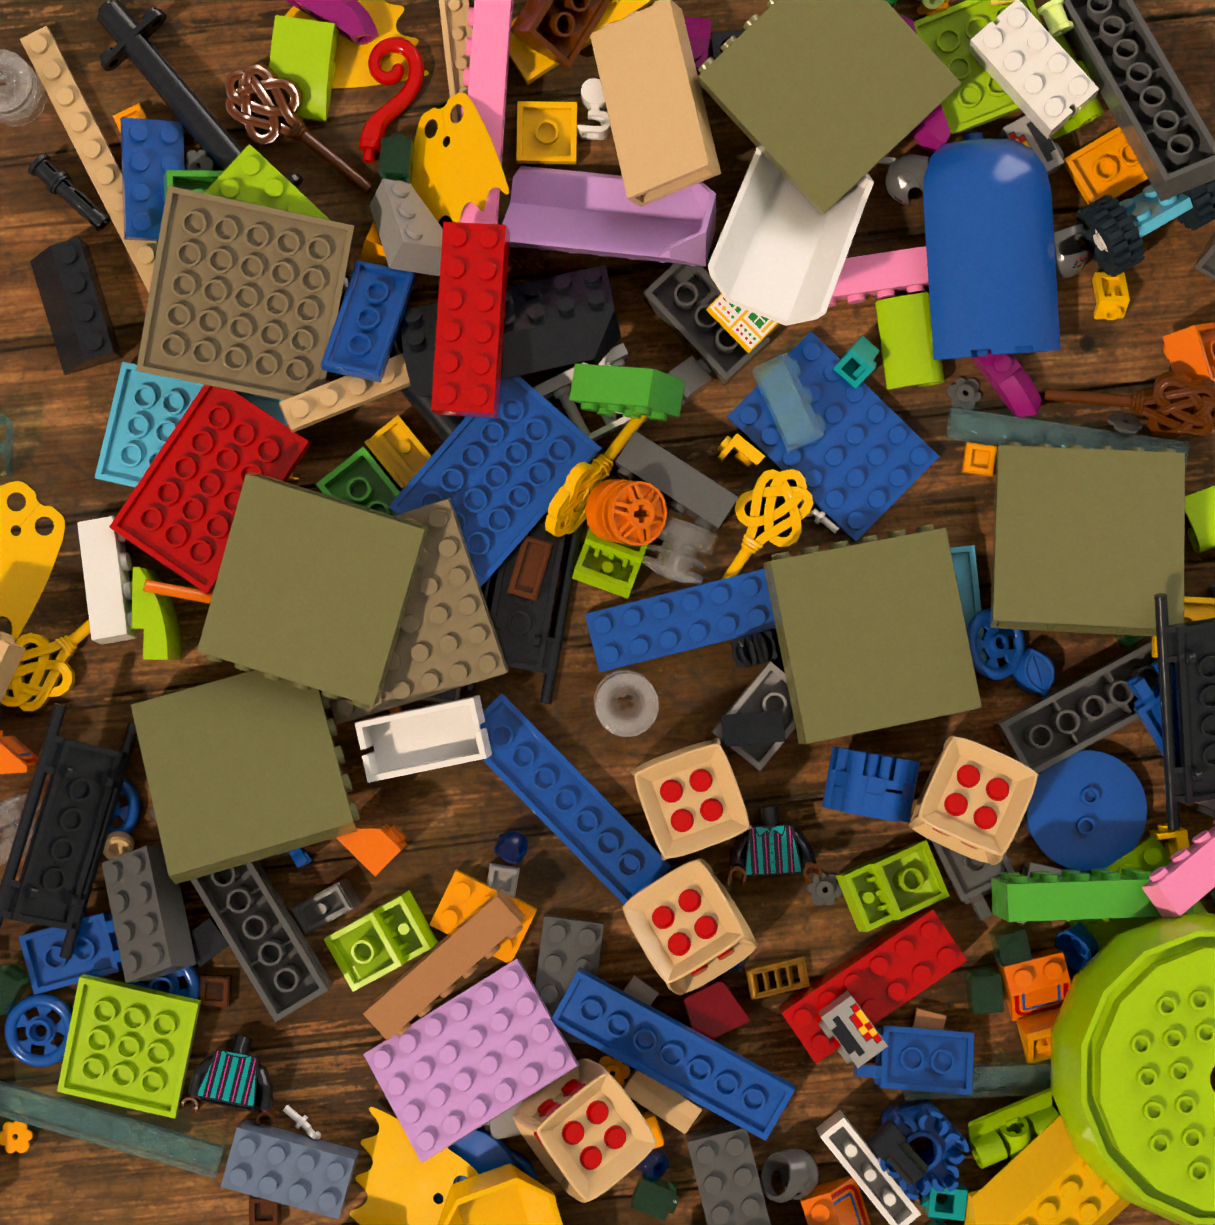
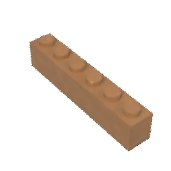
M500 888L368 1004L363 1015L387 1041L395 1034L400 1037L411 1027L412 1024L409 1021L416 1015L422 1018L433 1008L432 1001L439 995L445 998L456 987L454 982L461 976L464 979L468 978L478 968L476 963L484 956L486 959L491 958L501 948L499 943L504 938L508 937L509 940L514 938L523 929L521 924L525 914Z

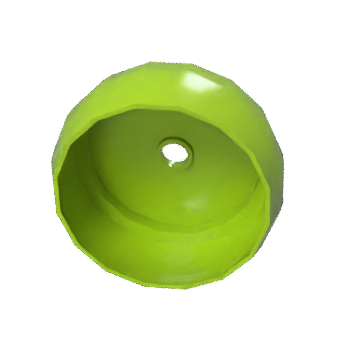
M1184 913L1180 917H1160L1115 935L1074 975L1051 1029V1092L1076 1153L1119 1198L1180 1225H1215V1091L1210 1083V1075L1215 1067V914Z

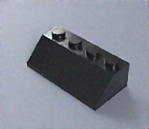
M77 237L51 245L32 259L30 263L64 375L123 358L89 245Z

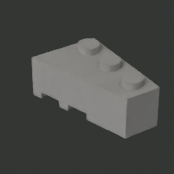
M382 179L371 201L370 208L389 268L440 276L443 228L410 183L400 180Z

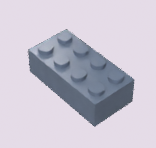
M243 1119L236 1128L220 1187L339 1219L345 1207L360 1151L323 1140H314L309 1136L269 1125H258L254 1121Z

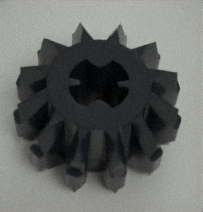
M773 629L736 638L731 642L733 660H735L737 667L740 668L759 665L780 659L781 657L777 631Z

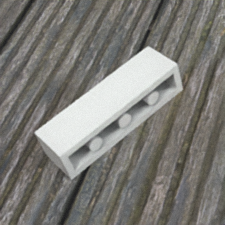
M114 516L77 522L91 640L99 644L137 638L136 629L131 628L132 582L129 579V571L132 569L130 555L126 553L125 542L128 540L109 528L115 519Z
M840 1109L816 1128L820 1138L890 1225H909L921 1215L914 1201L905 1196L896 1179L889 1176L886 1171H882L873 1150Z

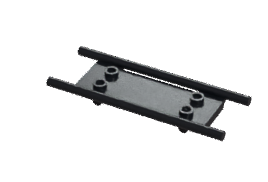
M547 511L527 534L528 536L553 543L537 601L507 593L521 541L498 567L490 617L507 667L545 673L540 703L551 705L573 584L572 576L577 562L583 522L573 533L569 534L552 635L548 637L566 534L556 537L545 530ZM496 570L481 587L488 611ZM476 683L463 686V689L475 691Z
M1159 593L1154 595L1167 826L1169 830H1179V802L1189 804L1215 799V618L1169 625L1167 594ZM1171 662H1175L1180 746L1179 766H1177Z
M55 703L0 884V929L4 917L15 921L67 929L59 956L71 959L137 739L135 723L129 721L120 751L59 737L67 706ZM47 773H51L19 881L15 879Z

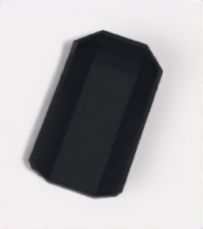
M606 264L507 286L501 380L578 362L598 365L621 339ZM438 302L405 309L400 324L403 355L411 389L419 398L432 395Z

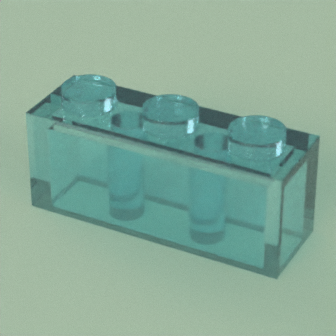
M785 353L755 366L752 374L788 454L821 440L824 437L823 431L826 430V426L820 413L815 414L810 403H813L814 400L808 386L803 387L798 376L801 375V370L796 359H790L788 353Z

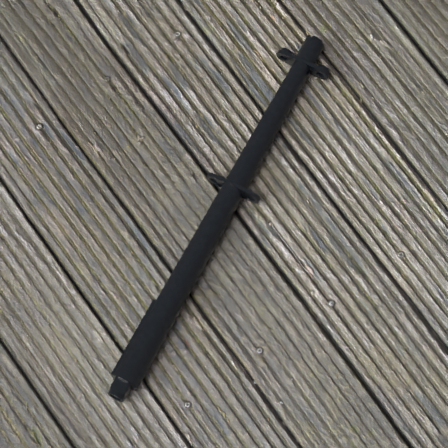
M108 0L104 2L98 9L97 20L117 45L114 48L106 49L100 55L99 59L102 68L105 71H111L129 58L220 171H225L243 151L242 148L148 40L165 22L167 18L165 12L162 9L152 7L144 13L143 21L138 23L121 1ZM299 173L287 179L296 188L303 182V178ZM347 272L345 273L339 310L351 278ZM397 333L389 358L403 353L402 338L399 333ZM411 386L400 390L442 443L466 417L436 415L431 410L432 395L419 398L412 391Z

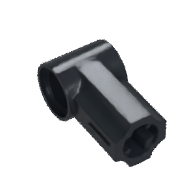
M890 1118L866 1138V1141L883 1161L887 1160L908 1185L919 1181L929 1169L924 1160L909 1145L908 1139Z

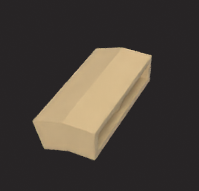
M636 1069L633 1070L622 1087L630 1098L684 1134L687 1133L703 1110V1106Z

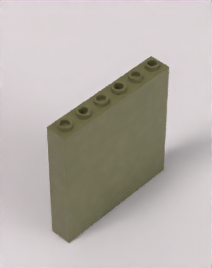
M769 0L766 3L768 9L760 17L754 14L743 25L745 31L738 38L734 35L731 36L721 46L720 49L723 52L715 60L710 57L698 68L700 74L698 75L697 83L821 217L961 84L886 0Z
M1008 442L1004 445H998L995 466L990 628L1157 637L1154 595L1159 593L1167 594L1169 625L1184 623L1185 453H1178L1176 450L1169 448L1154 452L1145 451L1144 448L1140 447L1114 450L1111 446L1083 449L1081 445H1067L1065 448H1058L1046 443L1022 446V444L1017 442Z
M247 473L197 651L206 654L205 658L211 661L223 662L226 660L235 663L234 667L243 671L251 672L255 669L264 672L263 676L271 680L281 681L282 678L293 681V686L300 689L310 690L312 687L321 690L322 695L328 698L340 699V697L352 700L351 704L366 709L369 706L374 707L381 697L430 527L259 473Z
M930 524L917 527V533L909 535L906 534V529L889 532L888 539L878 540L877 535L859 538L860 544L849 546L848 540L831 543L830 550L820 551L819 546L800 549L801 555L790 557L789 551L771 555L772 561L763 563L799 744H809L982 708L946 528L935 529V525Z
M252 670L251 672H245L131 705L167 871L175 884L357 831L355 821L360 820V815L356 802L350 803L348 792H352L353 789L348 773L342 774L340 764H344L345 759L341 746L335 747L333 736H337L338 733L334 719H328L325 709L331 708L328 697L323 696L322 691L312 687L310 690L300 689L293 686V681L283 678L281 681L271 680L263 676L264 672Z

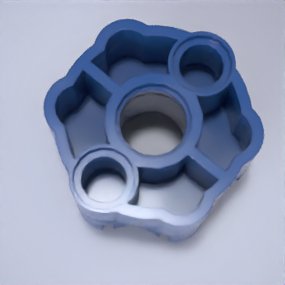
M832 746L822 807L849 814L909 823L920 762Z
M927 1098L887 1106L881 1113V1121L878 1128L890 1118L906 1136L908 1143L916 1137H927L929 1140L928 1148L919 1156L928 1165L929 1169L919 1181L908 1185L887 1160L883 1161L873 1150L882 1171H886L889 1176L895 1178L905 1196L913 1200H919L918 1192L924 1197L930 1192L932 1187L940 1192H944L945 1187L949 1192L955 1190L959 1185L956 1179L959 1178V1171L956 1165L965 1158L962 1151H969L967 1141L955 1125Z

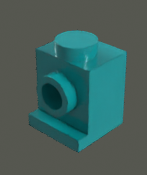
M862 335L842 356L833 369L856 389L876 368L877 363L873 360L880 351Z
M959 1182L957 1188L952 1192H949L946 1187L944 1192L936 1191L932 1187L930 1192L924 1197L920 1194L919 1203L920 1206L924 1207L928 1217L965 1221L968 1190L962 1182ZM938 1193L946 1194L943 1201L936 1200Z

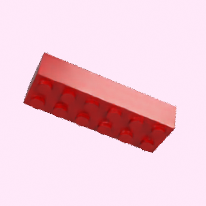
M443 222L431 410L436 415L498 418L510 232L506 225Z
M928 906L901 922L778 1007L815 1064L836 1051V1048L841 1045L835 1036L829 1039L818 1023L822 1021V1018L818 1011L848 990L869 1021L874 1025L965 963L967 959L934 910Z

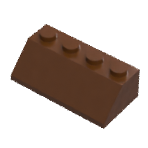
M528 0L510 30L531 49L566 68H570L611 0Z

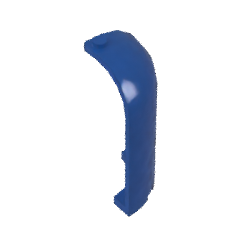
M969 133L964 135V140L940 145L930 157L924 176L923 195L933 359L948 360L988 356V350H991V355L1061 350L1052 193L1046 167L1033 149L1014 139L983 138L982 133Z

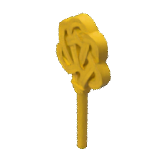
M641 415V419L631 418L605 453L593 459L591 465L584 461L572 468L566 477L565 484L559 488L549 503L545 522L546 531L556 537H561L565 534L573 533L586 519V503L591 491L607 475L609 476L613 467V461L648 416Z
M774 469L764 471L757 479L754 489L743 493L738 498L735 505V513L738 520L745 526H748V529L742 539L741 550L721 579L737 576L752 553H757L756 551L763 548L767 541L778 547H788L798 541L802 532L801 520L810 513L814 504L812 494L807 490L806 480L800 471L792 469L781 472ZM769 480H773L770 487H765ZM787 480H795L797 487L789 486ZM784 496L785 503L774 510L777 497ZM767 497L764 515L760 516L762 498ZM802 499H803V500H804V503H803L802 507H801L800 509H798V506H797V505H798V504L802 501ZM752 501L750 516H748L745 512V505ZM788 512L790 513V517L786 518L785 520L781 521L780 523L774 526L775 520L781 518ZM764 525L765 532L755 539L758 527ZM792 527V531L789 536H777L780 533Z
M89 619L71 635L57 638L53 642H50L43 635L35 633L20 636L15 642L16 644L26 648L29 644L35 643L38 647L25 649L1 703L9 707H19L23 711H37L46 705L50 697L64 696L70 692L75 684V672L68 664V661L74 655L78 647L77 644L91 633ZM60 651L56 659L51 660L53 653ZM38 658L37 662H32L25 665L23 663L25 661ZM34 673L29 683H25L24 676ZM61 676H62L63 681H62V683H61L59 686H57V684H58V682H59V680H60V678H61ZM9 689L13 691L14 697L10 696Z

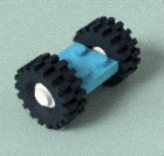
M1215 180L1163 201H1160L1152 184L1145 187L1142 193L1121 202L1116 198L1113 199L1111 195L1099 198L1077 211L1076 220L1078 223L1076 224L1083 223L1087 229V232L1081 237L1086 243L1084 245L1086 250L1090 251L1092 254L1091 258L1098 262V267L1101 270L1104 269L1107 275L1115 277L1144 260L1145 256L1143 254L1145 249L1141 246L1144 244L1141 237L1178 217L1177 220L1181 224L1184 223L1185 227L1191 228V230L1199 229L1215 219Z

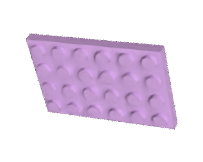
M515 959L417 1020L400 1037L395 1034L388 1041L385 1040L363 1054L421 1163L580 1066L559 1028L551 1020V1014L519 959Z

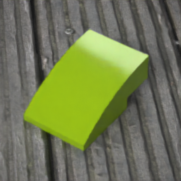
M275 15L269 68L279 78H290L298 83L303 96V103L296 112L300 118L327 122L336 69L334 58L339 31L335 23Z
M589 528L572 579L628 599L648 544L635 546L603 541L595 536Z
M133 567L131 628L144 629L143 659L182 660L180 627L170 596L143 591L145 579L162 581L155 570Z
M927 840L895 850L835 875L858 932H869L892 920H900L949 897Z
M410 890L324 938L352 992L397 969L407 961L430 950L439 943Z

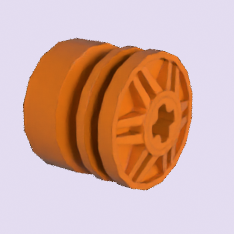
M612 478L602 481L593 488L587 499L585 514L587 524L592 533L601 540L642 546L651 543L662 532L666 523L667 508L660 490L651 483Z

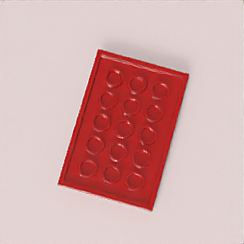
M203 385L109 528L204 593L213 592L245 475L255 472L286 482L312 443L296 432L291 433L287 426L235 391Z

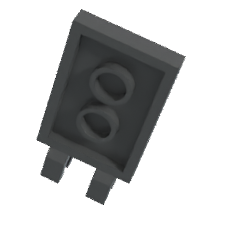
M930 840L960 902H964L965 905L971 903L979 920L992 916L983 896L992 892L991 878L1001 877V872H1015L1006 853L1000 863L990 865L989 863L971 859Z

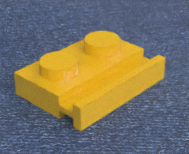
M399 415L364 442L401 489L405 488L431 458V454Z

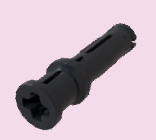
M47 153L39 155L29 166L28 173L32 176H37L44 182L51 194H58L97 231L104 229L110 222V216L70 181L71 177H69V174L65 170L61 171L50 161L51 157Z

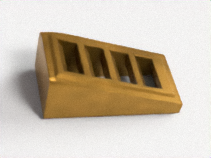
M804 956L745 967L752 1000L810 986ZM794 965H797L800 981L794 982L791 968ZM781 968L786 969L788 983L782 984ZM774 970L775 986L770 985L769 971ZM762 973L764 988H759L756 974Z

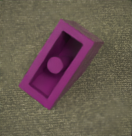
M684 16L697 74L699 75L698 68L708 59L711 19Z

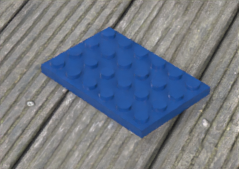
M810 332L727 416V419L780 471L790 469L800 471L806 480L807 490L812 494L813 503L821 511L826 512V516L855 543L940 456L864 382L855 389L833 369L840 359L815 334ZM790 479L797 486L796 481Z
M520 376L502 379L500 381L498 418L466 416L388 507L396 514H401L451 498L479 584L482 587L547 512L549 503L559 488L565 484L566 477L572 468L584 461L589 464L602 448Z

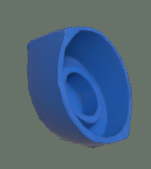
M1029 647L1025 649L1018 669L1012 674V678L1020 690L1029 694L1046 696L1056 680V665L1049 654Z
M1076 922L1056 936L1055 947L1063 952L1066 965L1075 972H1078L1099 952L1095 937L1082 922Z

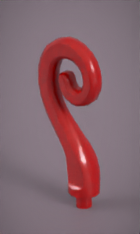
M391 37L380 41L375 45L369 56L368 68L370 74L382 85H394L404 76L405 69L401 63L395 64L391 71L386 72L382 70L381 61L388 54L398 53L403 55L408 62L409 73L406 84L401 91L375 111L362 129L358 149L364 152L363 162L374 163L375 155L382 153L387 127L411 104L423 83L424 62L422 56L410 41L401 37Z

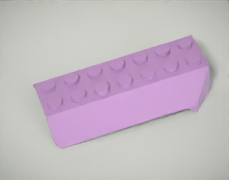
M520 166L513 176L510 204L502 225H506L510 232V247L620 257L631 260H649L661 263H678L690 266H706L716 229V193L703 182H700L640 207L627 199L622 175Z

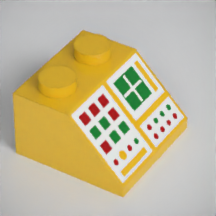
M722 293L706 309L748 353L781 325L778 322L728 303Z

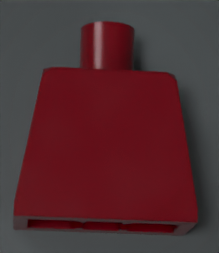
M721 976L693 991L683 994L692 1029L710 1039H715L750 1021L746 1011Z

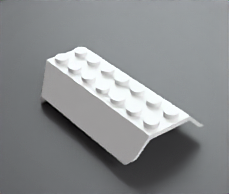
M756 148L708 263L710 277L728 303L785 326L816 320L826 314L865 204L874 184L870 175L867 173L821 217L769 159Z

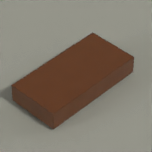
M528 535L523 538L507 593L537 601L553 547L552 542Z

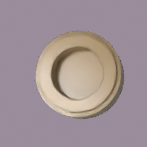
M112 832L108 834L103 854L107 859L111 860L134 850V840L125 832Z

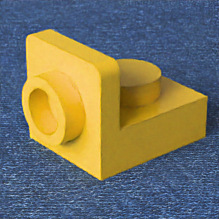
M1094 272L1092 278L1096 299L1094 319L1115 320L1124 318L1130 301L1125 272L1115 277H1111V275H1107L1105 272Z
M738 433L733 439L727 436L717 448L720 452L717 459L721 463L732 449L737 452L734 457L746 467L753 465L756 468L765 457Z
M1167 823L1158 824V829L1149 830L1150 836L1156 840L1168 839V842L1165 843L1168 860H1171L1170 857L1177 851L1190 847L1187 829L1180 827L1179 830H1169Z

